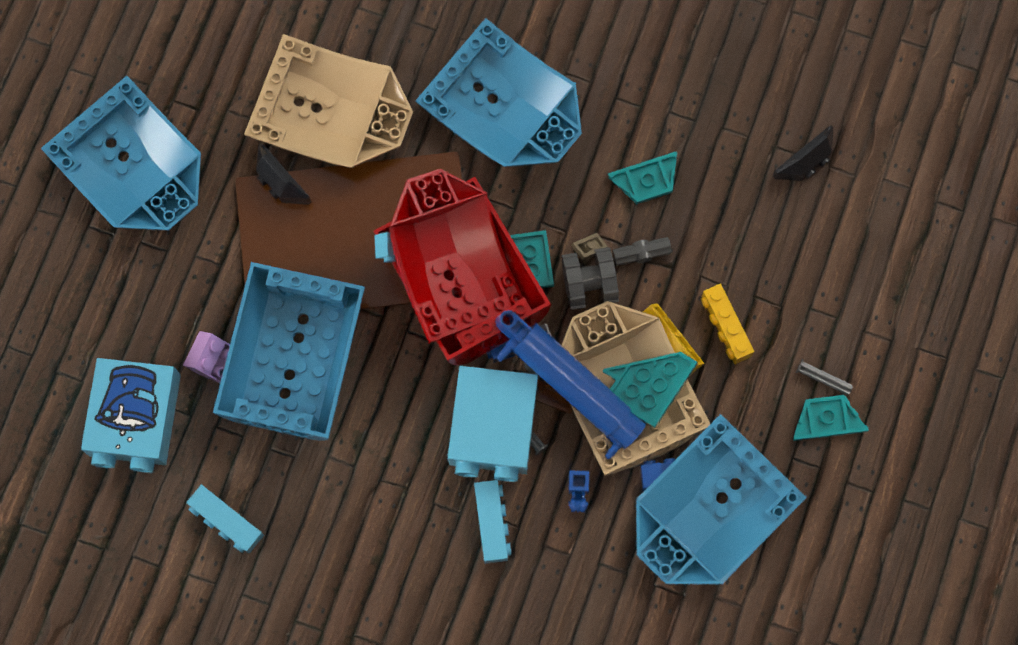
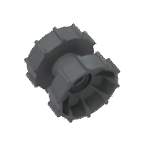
M610 247L594 249L596 265L581 268L577 253L561 255L567 299L571 310L586 308L584 294L586 291L600 289L603 303L607 301L612 303L619 302L617 276Z

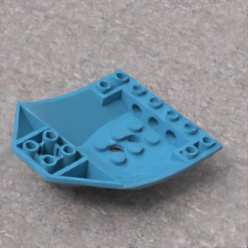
M486 18L415 100L416 103L460 138L504 167L558 163L582 134L576 82L571 81L543 63ZM479 83L483 86V90L476 92L473 89V85ZM490 94H495L498 97V101L495 104L488 101L487 97Z
M128 76L124 77L41 148L114 228L169 231L198 206L201 152L160 112ZM115 139L117 144L115 147L109 148L106 146L107 141ZM121 152H127L129 159L122 162L118 159V155Z
M720 414L636 499L637 556L665 584H723L807 497ZM733 478L741 480L742 485L738 490H734L730 486V481ZM720 492H724L728 496V500L724 504H720L716 500V496Z

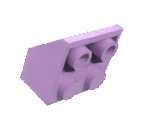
M199 331L183 366L201 376L221 383L230 344L212 333Z

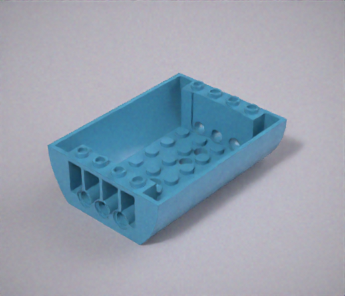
M251 262L213 413L239 424L312 440H328L365 287ZM301 315L309 317V321L304 325L298 322ZM298 333L304 335V340L301 343L294 341V336ZM288 370L295 372V377L292 380L285 379V373ZM283 389L290 390V396L287 399L280 397V392Z

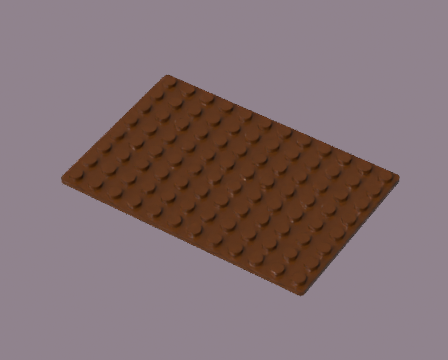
M447 152L364 162L352 168L339 165L289 171L288 173L310 196L311 203L309 205L282 203L279 199L275 200L269 193L270 188L267 185L263 186L258 181V175L237 178L235 183L245 284L250 264L254 262L364 286L365 290L360 310L411 304L405 286L392 263L384 262V259H376L374 230L392 221L407 179L437 169H442L462 179L459 153Z

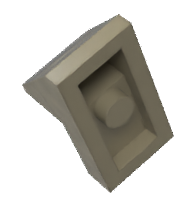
M598 233L576 241L571 245L573 251L577 253L578 258L584 265L595 256L594 249L608 247Z

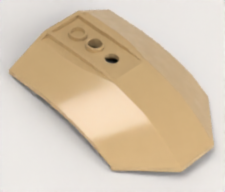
M283 34L244 135L299 155L352 168L400 147L413 110L391 66L339 54ZM297 98H301L304 101V104L300 107L294 104V100ZM313 104H320L322 110L319 113H314L311 110Z
M609 301L572 317L562 346L609 389L615 380L602 372L605 368L675 353L659 317ZM687 379L656 428L646 423L642 433L626 449H619L608 460L605 455L613 443L571 405L605 476L644 464L645 461H650L670 452L702 433L710 425Z

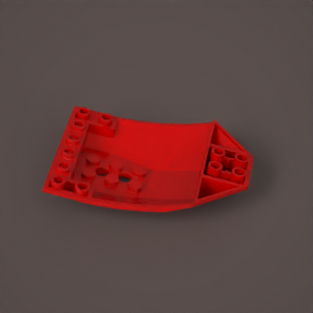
M442 169L406 180L389 227L393 252L405 289L429 343L456 336L455 334L465 329L469 330L513 306L514 302L523 298L496 232L487 198L488 192ZM444 271L452 273L453 279L451 281L445 279ZM453 289L458 291L459 298H455L452 295Z

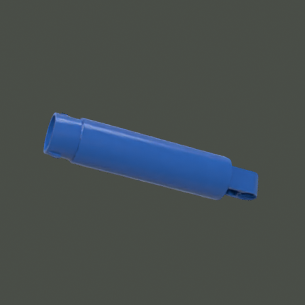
M510 310L504 311L497 316L495 321L497 328L510 339L497 356V360L501 362L511 351L514 352L613 443L605 455L608 460L619 449H626L637 439L646 424L631 412V408L541 326L535 323L530 327ZM503 316L509 317L510 325L504 324Z

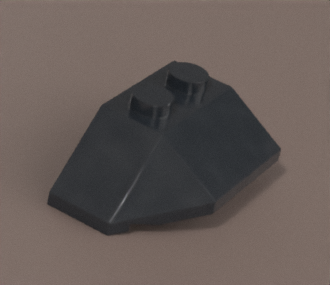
M828 126L778 167L772 177L779 180L802 181L805 178L810 179L816 173L815 170L819 166L822 168L830 162L829 158L832 154L833 126Z
M261 142L258 146L256 165L258 181L263 186L267 185L270 188L269 193L275 200L279 199L282 203L309 205L311 203L310 196Z

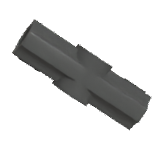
M668 237L652 241L639 240L630 246L612 250L616 266L633 262L645 263L655 257L672 254Z

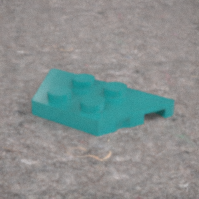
M675 151L608 173V178L636 204L670 194L673 191L677 152Z
M845 395L806 399L793 441L868 432L869 429L859 418L857 411L851 407Z

